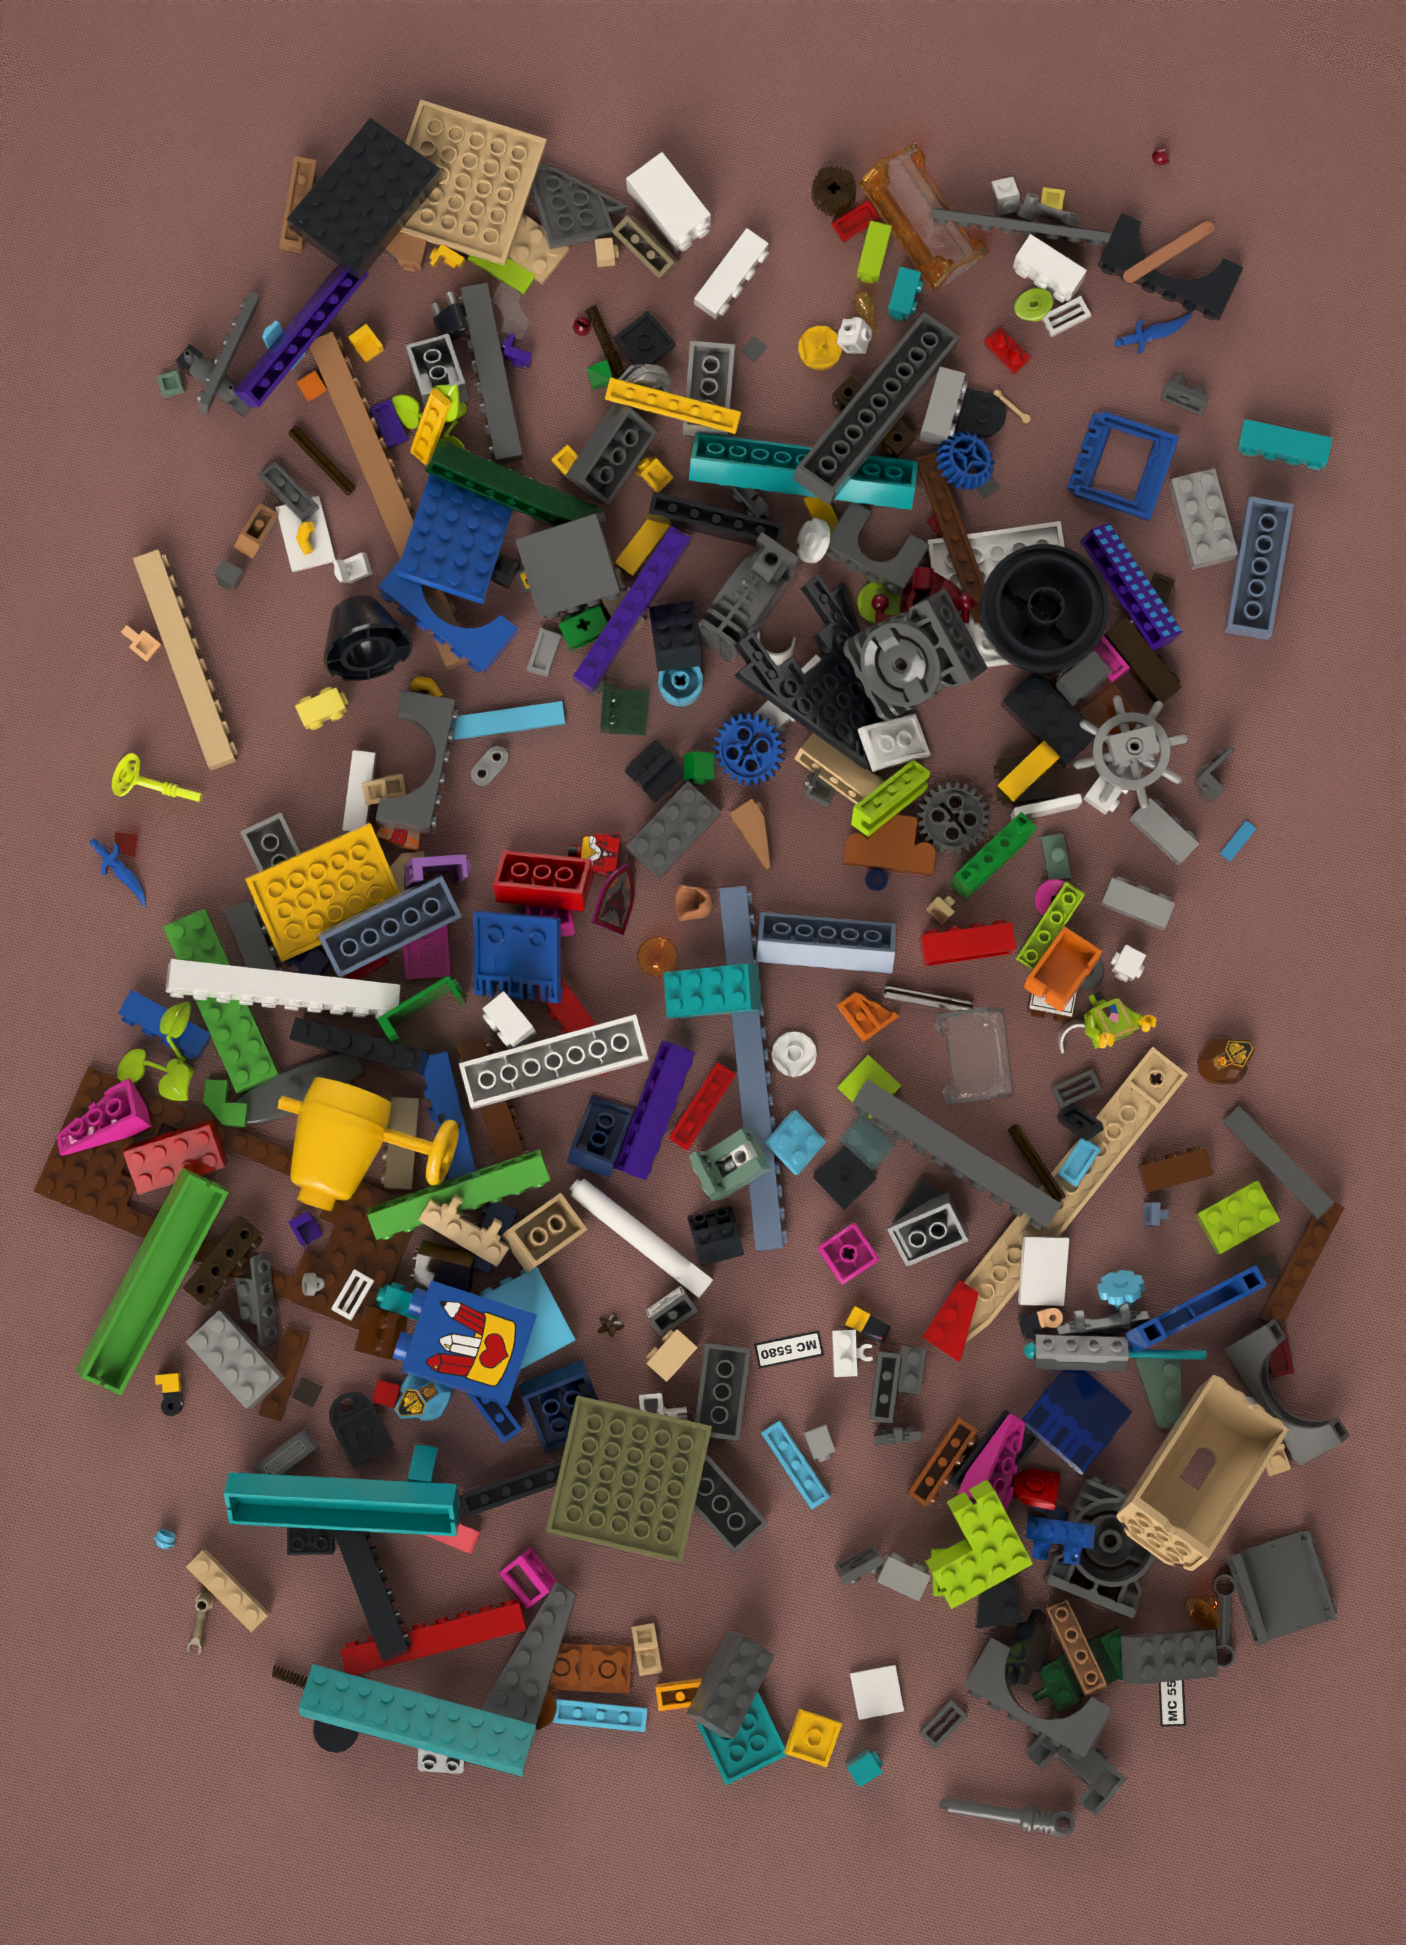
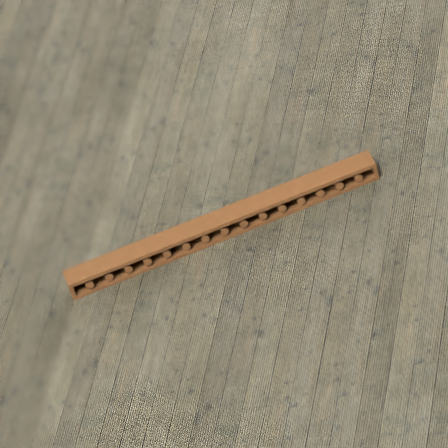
M333 332L316 338L310 345V349L398 556L401 559L414 522L410 515L413 508L409 499H404L401 491L405 489L400 478L395 479L392 471H395L396 468L392 459H387L384 454L387 447L383 438L378 439L375 431L379 430L374 417L369 418L367 411L370 410L365 397L361 398L358 393L361 390V386L357 377L352 378L350 370L353 367L349 358H344L341 350L344 349L340 337L335 338ZM423 584L424 598L430 609L446 623L463 628L461 621H456L453 613L457 611L452 600L447 601L444 594L446 592ZM435 640L447 671L469 662L464 657L459 659L450 652L451 647L446 643L441 645Z

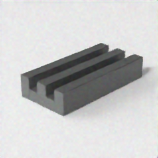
M1093 1069L1052 1087L1051 1090L1061 1109L1102 1090ZM1090 1075L1091 1080L1059 1094V1089ZM1091 1084L1095 1085V1088L1065 1102L1061 1099Z
M950 1699L919 1731V1734L936 1750L968 1716ZM952 1707L954 1710L927 1735L926 1732ZM958 1713L960 1717L934 1742L932 1739Z

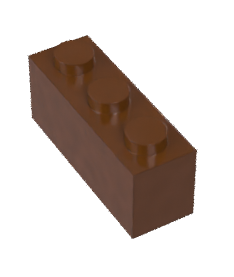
M1198 1145L1186 1149L1187 1153L1178 1156V1152L1164 1155L1165 1160L1156 1161V1158L1142 1161L1143 1166L1138 1167L1145 1194L1213 1175L1207 1149L1200 1150Z

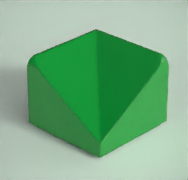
M607 360L586 368L592 390L608 386L612 374Z

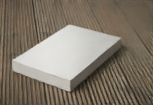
M319 496L312 499L318 504L320 509L305 520V522L312 521L315 525V530L309 536V541L314 551L306 556L296 540L297 531L302 522L286 505L276 507L292 572L332 563L336 560Z
M916 713L858 729L872 772L931 755Z
M1081 794L1016 807L1010 815L1011 820L1020 812L1028 819L1077 809L1082 803Z
M1023 1236L1018 1304L1064 1306L1069 1249L1068 1237Z

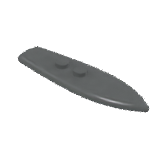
M339 1053L324 1056L280 1072V1075L250 1088L234 1103H247L249 1105L247 1125L280 1119L293 1114L278 1109V1102L282 1095L303 1102L315 1077L350 1084L365 1075L364 1063L362 1059Z

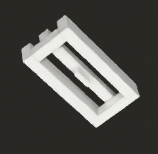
M1079 296L1050 311L1042 321L1050 332V336L1053 337L1091 317V313L1082 297ZM1077 304H1080L1081 307L1063 315L1062 317L1052 322L1049 321L1050 318L1068 310L1069 308ZM1084 312L1083 315L1053 329V326Z
M354 1269L331 1310L352 1321L374 1280ZM355 1277H359L360 1279L342 1310L338 1307ZM366 1281L367 1284L350 1314L346 1313L361 1285Z

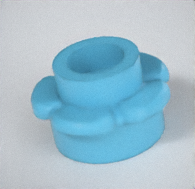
M160 1529L157 1535H154L156 1545L162 1549H169V1547L175 1545L176 1535L168 1530Z

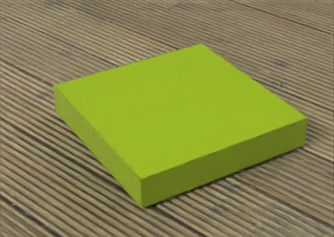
M867 1055L837 1088L853 1102L867 1079L891 1095L901 1085L874 1059Z

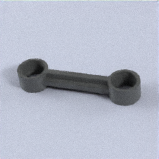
M1219 1574L1212 1581V1589L1217 1595L1216 1651L1221 1647H1225L1229 1650L1231 1657L1225 1664L1217 1662V1666L1226 1668L1232 1665L1235 1660L1234 1650L1230 1647L1231 1596L1236 1591V1585L1232 1576ZM1221 1577L1229 1578L1232 1581V1588L1226 1594H1221L1216 1587V1583Z

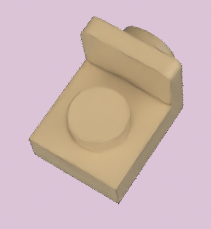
M1284 1443L1279 1445L1266 1466L1269 1477L1291 1469L1284 1450Z

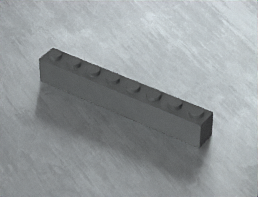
M483 283L462 287V295H459L458 298L461 308L466 310L467 316L465 320L471 338H467L469 352L474 351L475 359L471 360L473 372H478L480 381H475L478 395L483 394L484 402L480 403L482 416L487 415L488 424H484L486 436L491 437L493 445L489 446L491 459L496 458L498 465L523 460L488 284Z

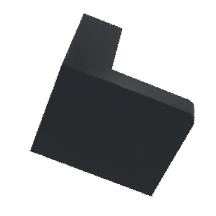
M500 556L495 564L490 580L508 589L520 568V562L517 560L513 562L504 556Z

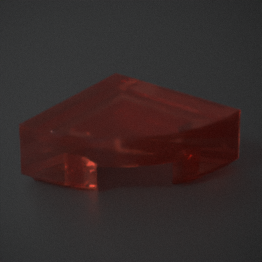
M115 832V842L119 845L120 850L127 856L135 858L138 835Z

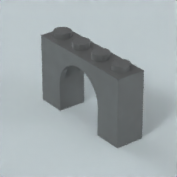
M851 502L830 536L826 555L834 561L839 560L846 564L849 570L853 572L858 571L865 575V578L870 582L881 584L889 593L901 596L913 577L914 568L919 567L930 545L910 534L895 558L886 562L870 560L861 552L858 545V536L868 522L871 511L857 503Z

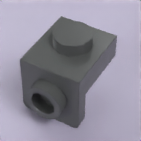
M816 769L813 776L809 774L805 780L803 787L807 789L803 796L828 808L836 789L819 778L820 770Z

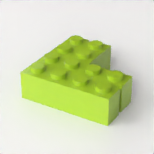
M988 1480L969 1489L977 1503L972 1504L965 1492L947 1501L966 1539L925 1561L951 1609L1033 1565L995 1490Z

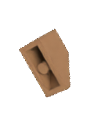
M259 503L233 548L253 559L279 514Z

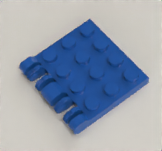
M478 910L473 912L475 995L486 996L487 994L490 997H494L496 981H499V995L504 991L510 999L526 1000L528 998L530 1001H535L537 998V985H540L542 1002L561 1003L563 988L561 987V918Z

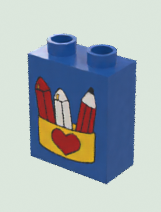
M432 1280L428 1291L415 1288L407 1314L419 1317L413 1335L401 1331L393 1354L394 1359L404 1361L402 1373L507 1406L537 1314Z

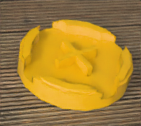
M817 325L806 330L800 338L798 346L801 361L813 370L824 371L832 368L838 363L842 355V348L837 344L838 334L827 326Z

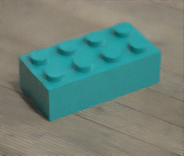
M747 963L664 972L667 1018L682 1019L761 1010L758 965Z

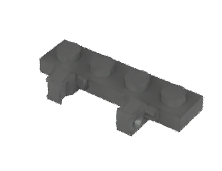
M1128 1302L1119 1306L1120 1313L1109 1315L1102 1319H1085L1083 1310L1074 1311V1321L1058 1326L1057 1335L1107 1337L1124 1334L1149 1321L1147 1310L1130 1311Z

